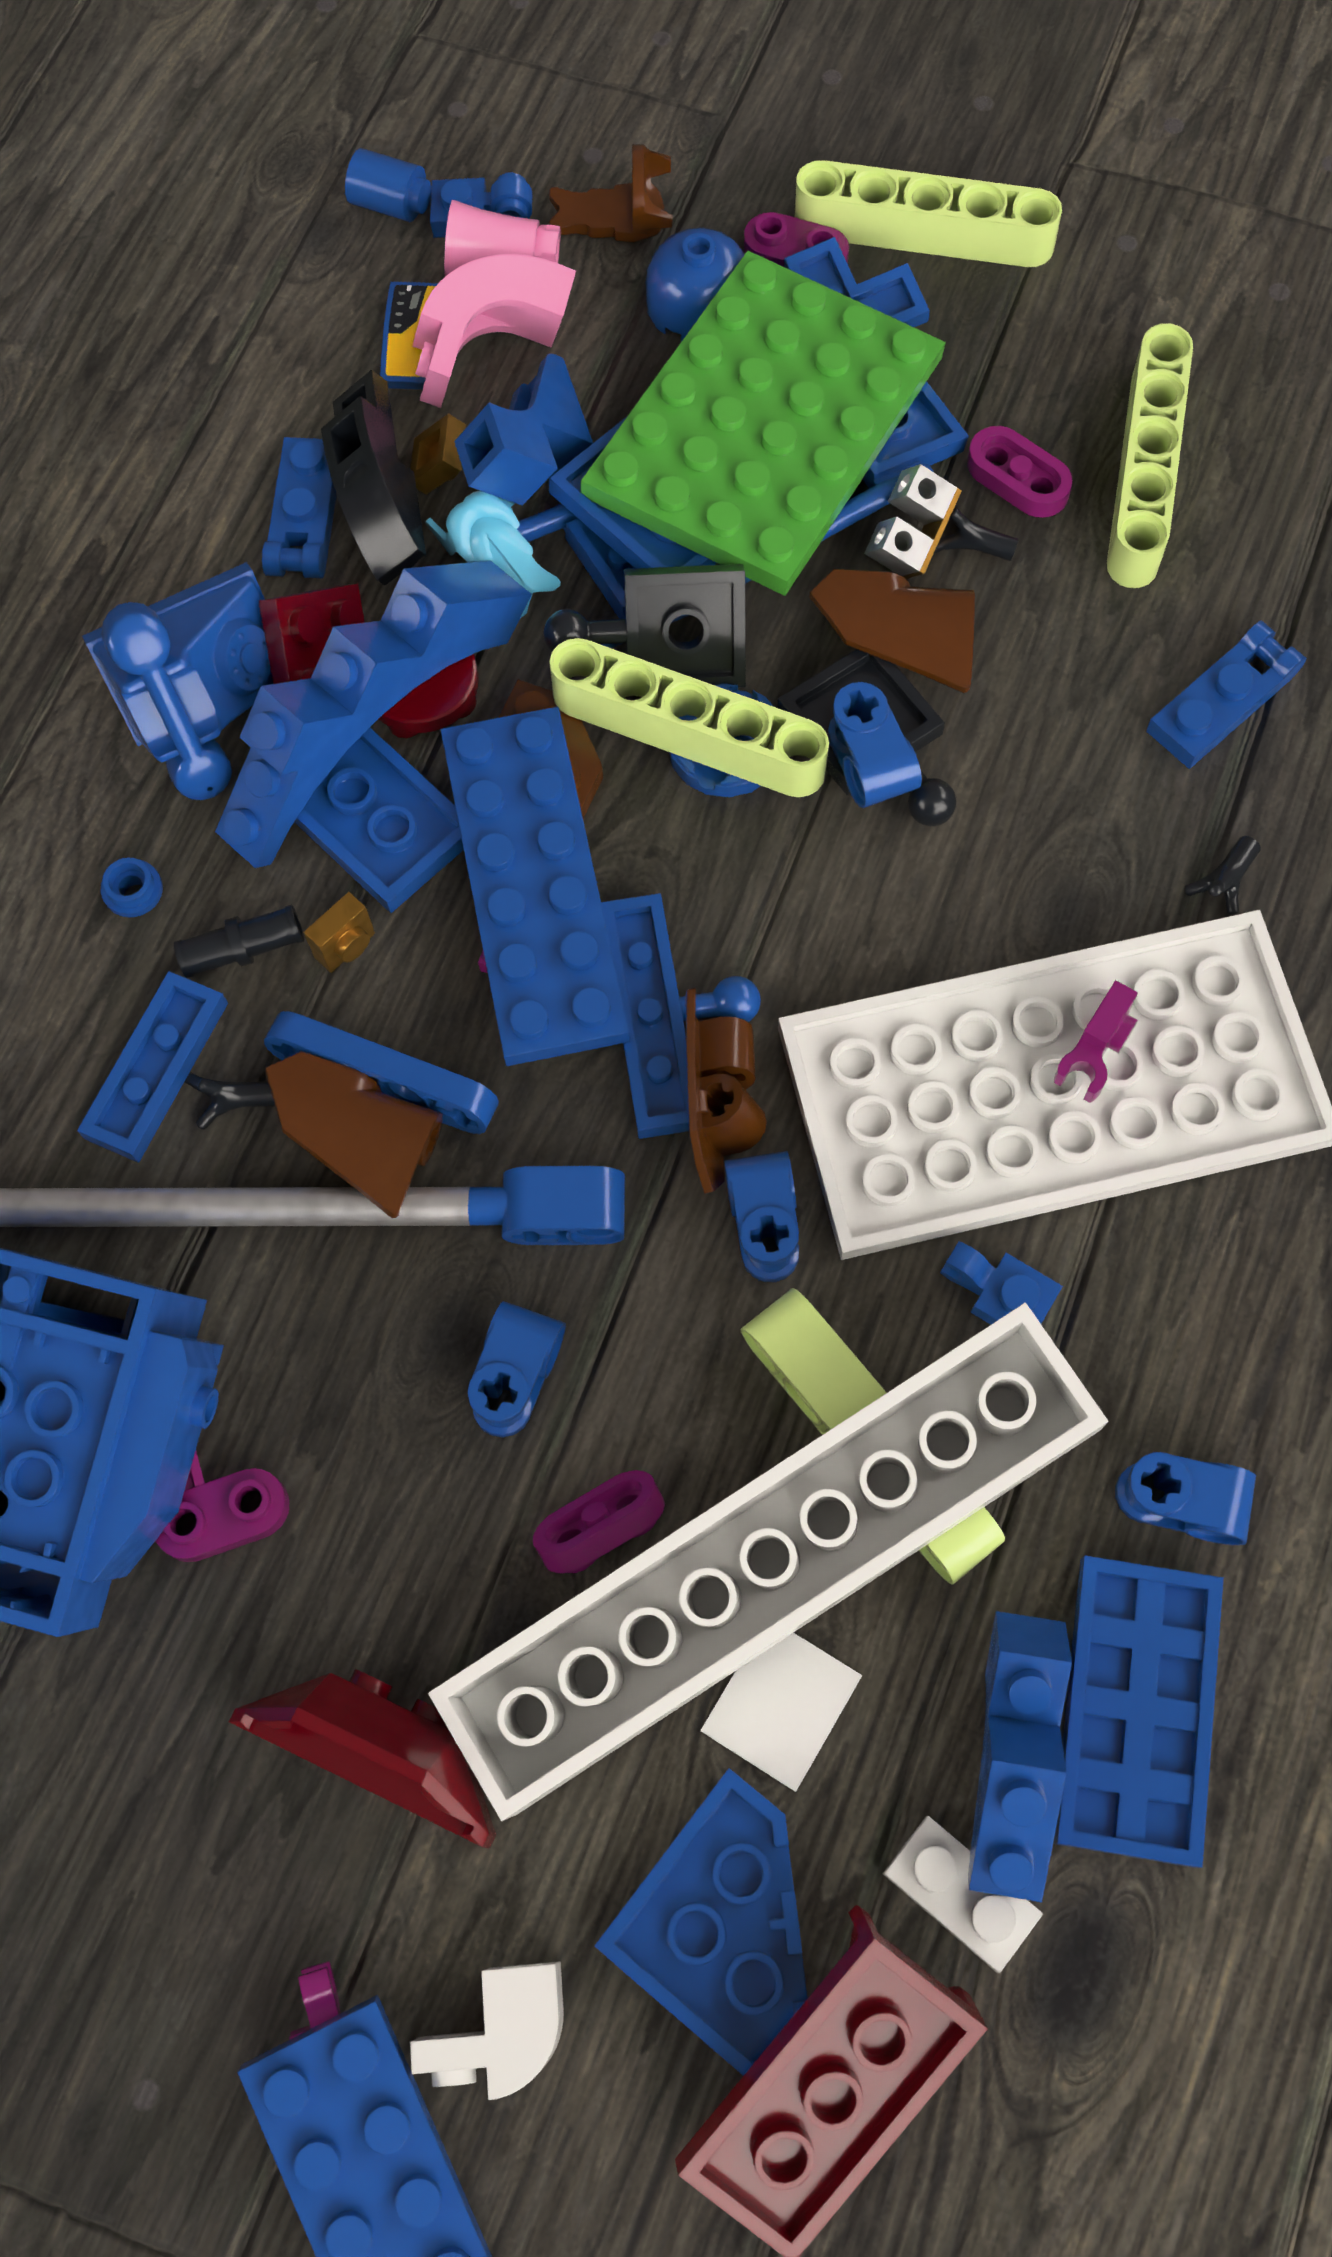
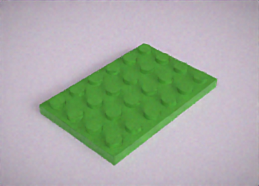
M747 251L582 478L581 493L592 502L720 565L743 564L745 577L786 596L942 359L946 342L753 252Z

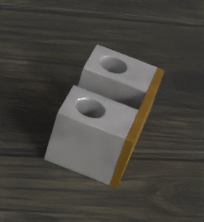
M921 464L902 470L888 502L924 524L922 531L920 532L898 517L878 522L864 554L906 579L925 574L962 490Z

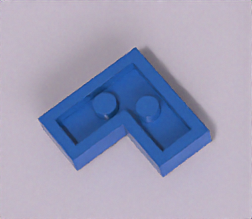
M835 237L784 258L785 268L912 327H917L929 320L930 310L908 263L856 284Z

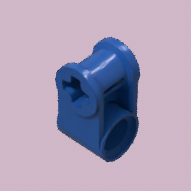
M864 682L850 683L841 688L835 696L832 710L834 717L830 721L827 735L829 745L832 747L844 772L847 786L855 803L860 808H866L918 789L922 782L918 758L912 745L904 737L883 692L874 685Z
M788 1151L724 1160L732 1218L736 1219L741 1256L745 1269L754 1278L763 1282H777L786 1279L794 1272L799 1262V1228L795 1211L796 1196ZM774 1237L778 1251L766 1252L762 1239Z
M505 1301L499 1305L489 1326L483 1351L469 1382L467 1392L475 1421L484 1432L491 1436L508 1437L515 1435L526 1426L543 1383L549 1376L559 1354L566 1329L565 1322ZM503 1390H510L513 1404L502 1402L497 1411L491 1410L487 1397L499 1398Z
M1153 1452L1141 1457L1135 1464L1127 1467L1119 1475L1115 1485V1498L1120 1509L1130 1519L1139 1523L1184 1532L1191 1537L1225 1545H1245L1248 1537L1256 1475L1247 1469L1233 1465L1201 1462L1165 1452ZM1149 1475L1154 1476V1487L1164 1491L1165 1496L1157 1501H1152V1490L1147 1486L1141 1485V1481Z

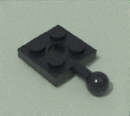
M743 564L624 569L626 619L587 621L579 612L563 609L552 614L544 626V640L551 652L560 643L575 638L589 640L598 644L626 643L628 655L712 685L730 684L746 687L745 569ZM681 615H692L698 618L702 623L700 634L689 642H679L673 639L668 631L674 619Z
M858 649L778 698L777 708L814 721L821 725L828 734L830 721L834 717L832 710L835 696L840 689L850 683H870L879 688L886 696L904 737L910 742L915 752L943 734L945 724L895 664ZM829 745L826 771L848 796L851 793L847 786L844 772L832 747ZM921 771V786L916 790L908 792L910 793L908 798L909 811L912 817L922 825L930 827L942 825L952 817L956 809L955 792L947 782L938 778L927 779L926 775Z

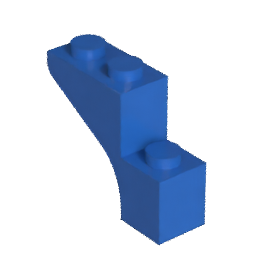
M551 353L541 361L538 373L529 384H521L513 393L509 409L488 403L454 441L469 487L522 506L549 477L593 444L564 358Z
M999 1611L995 1613L985 1670V1728L968 1871V1886L971 1891L1042 1902L1067 1773L1060 1724L1072 1659L1065 1622Z

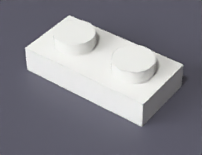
M926 1816L883 1872V1875L995 1972L1000 1973L1042 1917L1043 1913L1028 1900L969 1890L968 1871L971 1851L930 1816Z

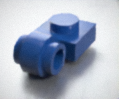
M517 173L500 175L491 186L490 192H487L485 178L432 180L430 224L433 238L446 237L447 219L452 200L514 217L530 219L532 215V189L526 179Z

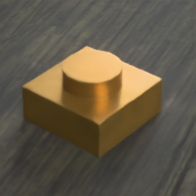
M449 413L414 438L410 469L415 474L417 490L426 495L447 480H453L462 469L454 441L466 429V424Z
M348 892L303 933L314 958L332 973L343 962L348 963L358 958L367 948L370 938L375 934L366 907Z

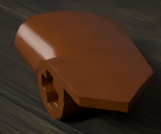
M834 569L810 591V599L826 617L846 645L921 674L962 693L969 691L972 678L974 645V590L910 587L907 579L896 573Z
M695 987L687 989L685 995L689 1132L695 1165L705 1194L714 1192L725 1182L724 1156L746 1151L756 1145L765 1133L767 1120L765 1112L746 1091L756 1080L752 1025L746 1020L726 1016L698 1021L695 1014Z
M302 1051L266 1067L265 1073L282 1132L349 1183L391 1218L398 1217L417 1165L425 1166L434 1151L442 1126L443 1114L381 1092L379 1085L365 1073Z

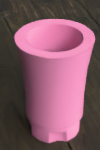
M452 200L446 227L445 277L450 272L472 260L498 254L529 255L558 263L561 237L560 226L540 225L539 220L509 216Z

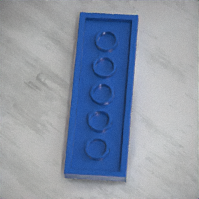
M559 706L441 729L506 1066L630 1042L628 1024Z

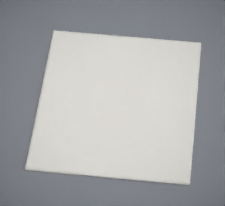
M792 1633L735 1671L700 1731L796 1792L862 1675L802 1637Z

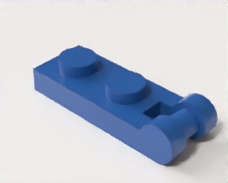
M284 437L268 539L264 542L262 550V567L265 576L284 577L286 571L303 572L305 578H324L337 494L331 479L323 439ZM290 546H303V549L290 548Z
M1259 621L1248 630L1238 644L1152 717L1146 732L1190 769L1285 686L1300 671L1307 658L1293 646L1285 649L1273 639L1276 632L1263 621ZM1256 657L1270 667L1263 675L1250 665Z

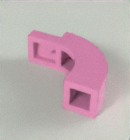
M498 254L472 260L450 272L438 283L425 302L412 345L422 350L415 375L426 378L420 401L441 408L456 357L463 346L477 336L492 332H506L552 347L565 312L576 270L539 257L519 254Z

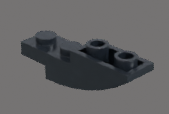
M371 369L333 401L334 418L321 428L331 479L348 525L376 580L383 585H387L400 575L403 569L415 566L419 559L426 555L415 474L398 460L388 382Z

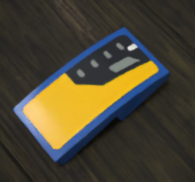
M390 283L385 312L380 376L388 382V388L423 389L426 378L415 375L422 350L412 345L425 302L438 283Z

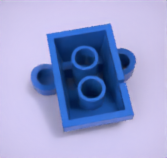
M247 562L150 606L135 602L119 604L108 612L101 628L82 636L137 746L143 744L157 761L161 763L166 761L168 774L175 788L181 795L191 800L214 798L227 787L232 776L231 762L223 748L214 739L220 736L221 731L229 723L253 706L261 686L273 684L259 600H264L265 598Z

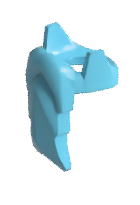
M475 491L466 496L462 503L457 504L450 511L446 519L447 533L431 518L425 521V524L450 556L457 552L468 563L491 560L531 594L554 591L561 584L557 576L542 568L532 557L533 547L517 530L520 523L511 509V506L515 504L513 502L482 491ZM530 597V599H529V601H528V603H527V605H526V607H525V609H524V611H523L521 617H523V616L527 613L528 607H529V603H530V600H531V597Z

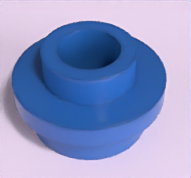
M122 858L113 862L106 869L100 891L103 901L113 913L131 918L148 913L158 904L162 896L163 884L157 870L148 862L135 858ZM133 885L142 886L138 892L124 896L129 887Z

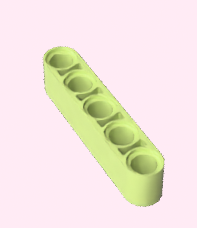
M825 160L807 163L799 170L796 176L795 218L834 228L840 231L850 244L1022 267L1043 265L1051 259L1054 252L1062 214V204L1056 195L1044 189Z
M1171 323L1158 324L1151 327L1145 333L1131 380L1107 557V570L1111 578L1119 585L1128 588H1141L1150 584L1155 579L1170 536L1193 353V341L1189 333L1182 327Z
M579 638L566 640L557 645L551 653L549 662L554 702L557 707L559 706L560 711L569 716L788 796H809L818 791L824 782L829 739L822 726L812 720L589 640ZM575 676H584V677H586L585 679H581V680H572V679H570V678L575 677ZM632 695L642 697L638 700L624 699L625 697ZM691 715L697 717V719L687 721L681 720L679 717ZM746 735L754 739L749 741H741L735 739L734 737ZM801 755L811 760L800 762L794 761L789 757Z
M794 1288L790 1289L740 1329L751 1350L822 1435L887 1393L814 1306ZM983 1507L919 1551L944 1580L950 1584H955L1005 1542V1536L994 1518Z

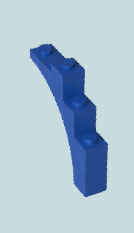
M491 560L403 569L381 621L333 626L311 678L260 687L239 737L251 748L215 832L254 868L272 864L292 824L316 788L345 752L378 718L414 688L447 666L476 652L507 644L532 594Z

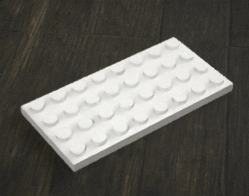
M1260 910L778 1018V1031L841 1260L1332 1146V1105ZM1116 980L1138 992L1128 1014L1136 1018L1138 1022L1119 1054L1109 1048L1106 1050L1102 1059L1107 1068V1081L1100 1095L1093 1102L1089 1103L1083 1100L1091 1083L1086 1073L1082 1071L1069 1073L1061 1086L1054 1083V1076L1060 1061L1076 1047L1085 1028Z

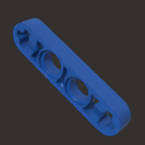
M290 1011L278 1013L264 1038L266 1048L281 1060L302 1051L356 1069L372 1078L379 1085L382 1093L441 1112L443 1114L442 1123L469 1133H484L499 1105L497 1096L479 1082Z

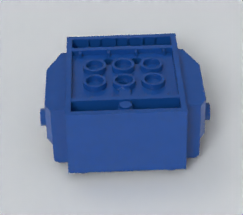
M0 1247V1381L5 1387V1396L0 1402V1491L8 1499V1508L0 1516V1621L55 1637L99 1627L112 1579L127 1577L164 1531L167 1524L179 1512L201 1429H206L211 1424L219 1398L218 1390L213 1388L224 1345L197 1338L207 1300ZM48 1276L131 1297L126 1318L121 1319L41 1301Z

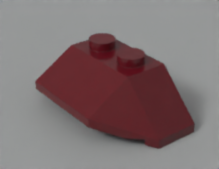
M355 1669L349 1681L333 1673H328L235 1708L229 1723L483 1848L491 1847L496 1833L480 1783L436 1707L417 1699L412 1710L409 1711L387 1700L392 1686Z

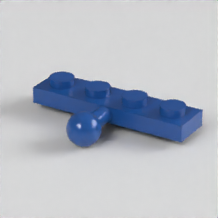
M661 893L601 902L630 1035V1042L623 1043L638 1138L643 1139L689 1131L687 1042L684 1022L686 1021L685 996L679 997ZM727 977L716 985L713 992L696 994L697 1019L725 1016L737 1017L750 1022L760 1009L761 997L759 990L752 981L745 977Z

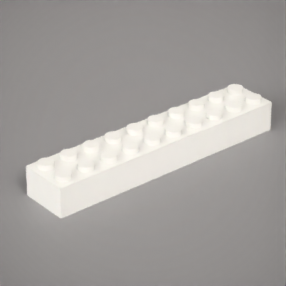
M1025 1302L445 1681L428 1694L500 1820L503 1821L516 1816L1099 1432L1107 1424L1108 1420Z

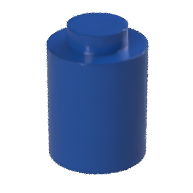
M359 148L353 154L348 165L345 179V194L347 201L352 205L412 222L419 213L423 214L428 208L431 198V183L429 180H426L425 170L420 165Z

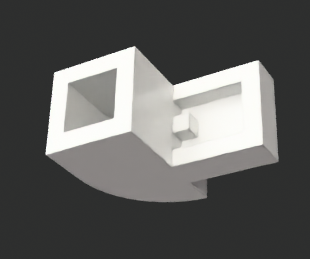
M561 1961L494 1967L482 1970L485 2031L421 2036L411 2041L412 2074L431 2073L433 2087L456 2086L477 2082L476 2068L487 2067L488 2100L508 2096L526 2086L546 2066L561 2036L563 2027Z

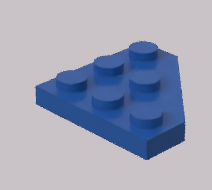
M728 1768L594 1947L743 2076L808 1997L786 1816Z

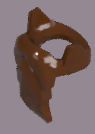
M632 144V183L615 185L614 189L592 188L587 192H572L552 187L549 189V196L557 213L549 221V225L560 226L561 235L583 234L591 238L614 237L617 241L636 242L657 236L662 228H672V215L664 210L661 193L651 183V177L671 172V156L651 151L644 144Z

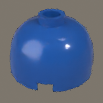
M689 228L671 235L659 246L651 259L646 275L647 313L658 330L666 335V327L674 333L681 334L682 342L745 255L733 239L721 231L709 228Z

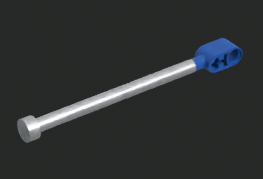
M604 1166L516 1167L504 1172L503 1187H409L400 1214L396 1218L388 1216L354 1187L0 1188V1227L502 1225V1238L505 1241L521 1245H607L622 1241L625 1232V1174L618 1169Z

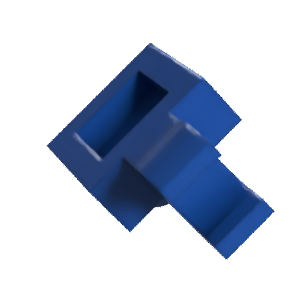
M958 1241L940 1272L950 1281L979 1296L970 1313L990 1325L1025 1302L1040 1324H1042L1063 1287L1008 1253L1004 1254L995 1268L981 1253Z

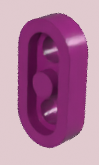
M774 212L755 216L747 223L744 230V254L750 251L783 267L784 258L833 237L836 238L848 264L849 243L846 237L834 228Z
M990 426L980 430L973 437L970 443L967 466L971 476L976 481L1027 515L1044 518L1053 516L1063 510L1068 502L1072 487L1071 472L1063 462L1008 427ZM991 462H999L1002 465L996 466Z
M256 1468L245 1469L184 1490L179 1512L164 1528V1531L156 1539V1543L165 1553L179 1561L196 1562L266 1538L280 1529L288 1516L290 1503L287 1490L271 1473ZM259 1491L262 1496L259 1508L251 1513H243L241 1510L242 1498L248 1492ZM185 1514H195L197 1522L194 1530L188 1535L179 1536L176 1531L178 1520Z
M640 1470L621 1473L547 1516L534 1532L533 1545L545 1567L551 1572H581L590 1567L596 1559L631 1538L642 1536L650 1531L664 1510V1498L649 1473Z

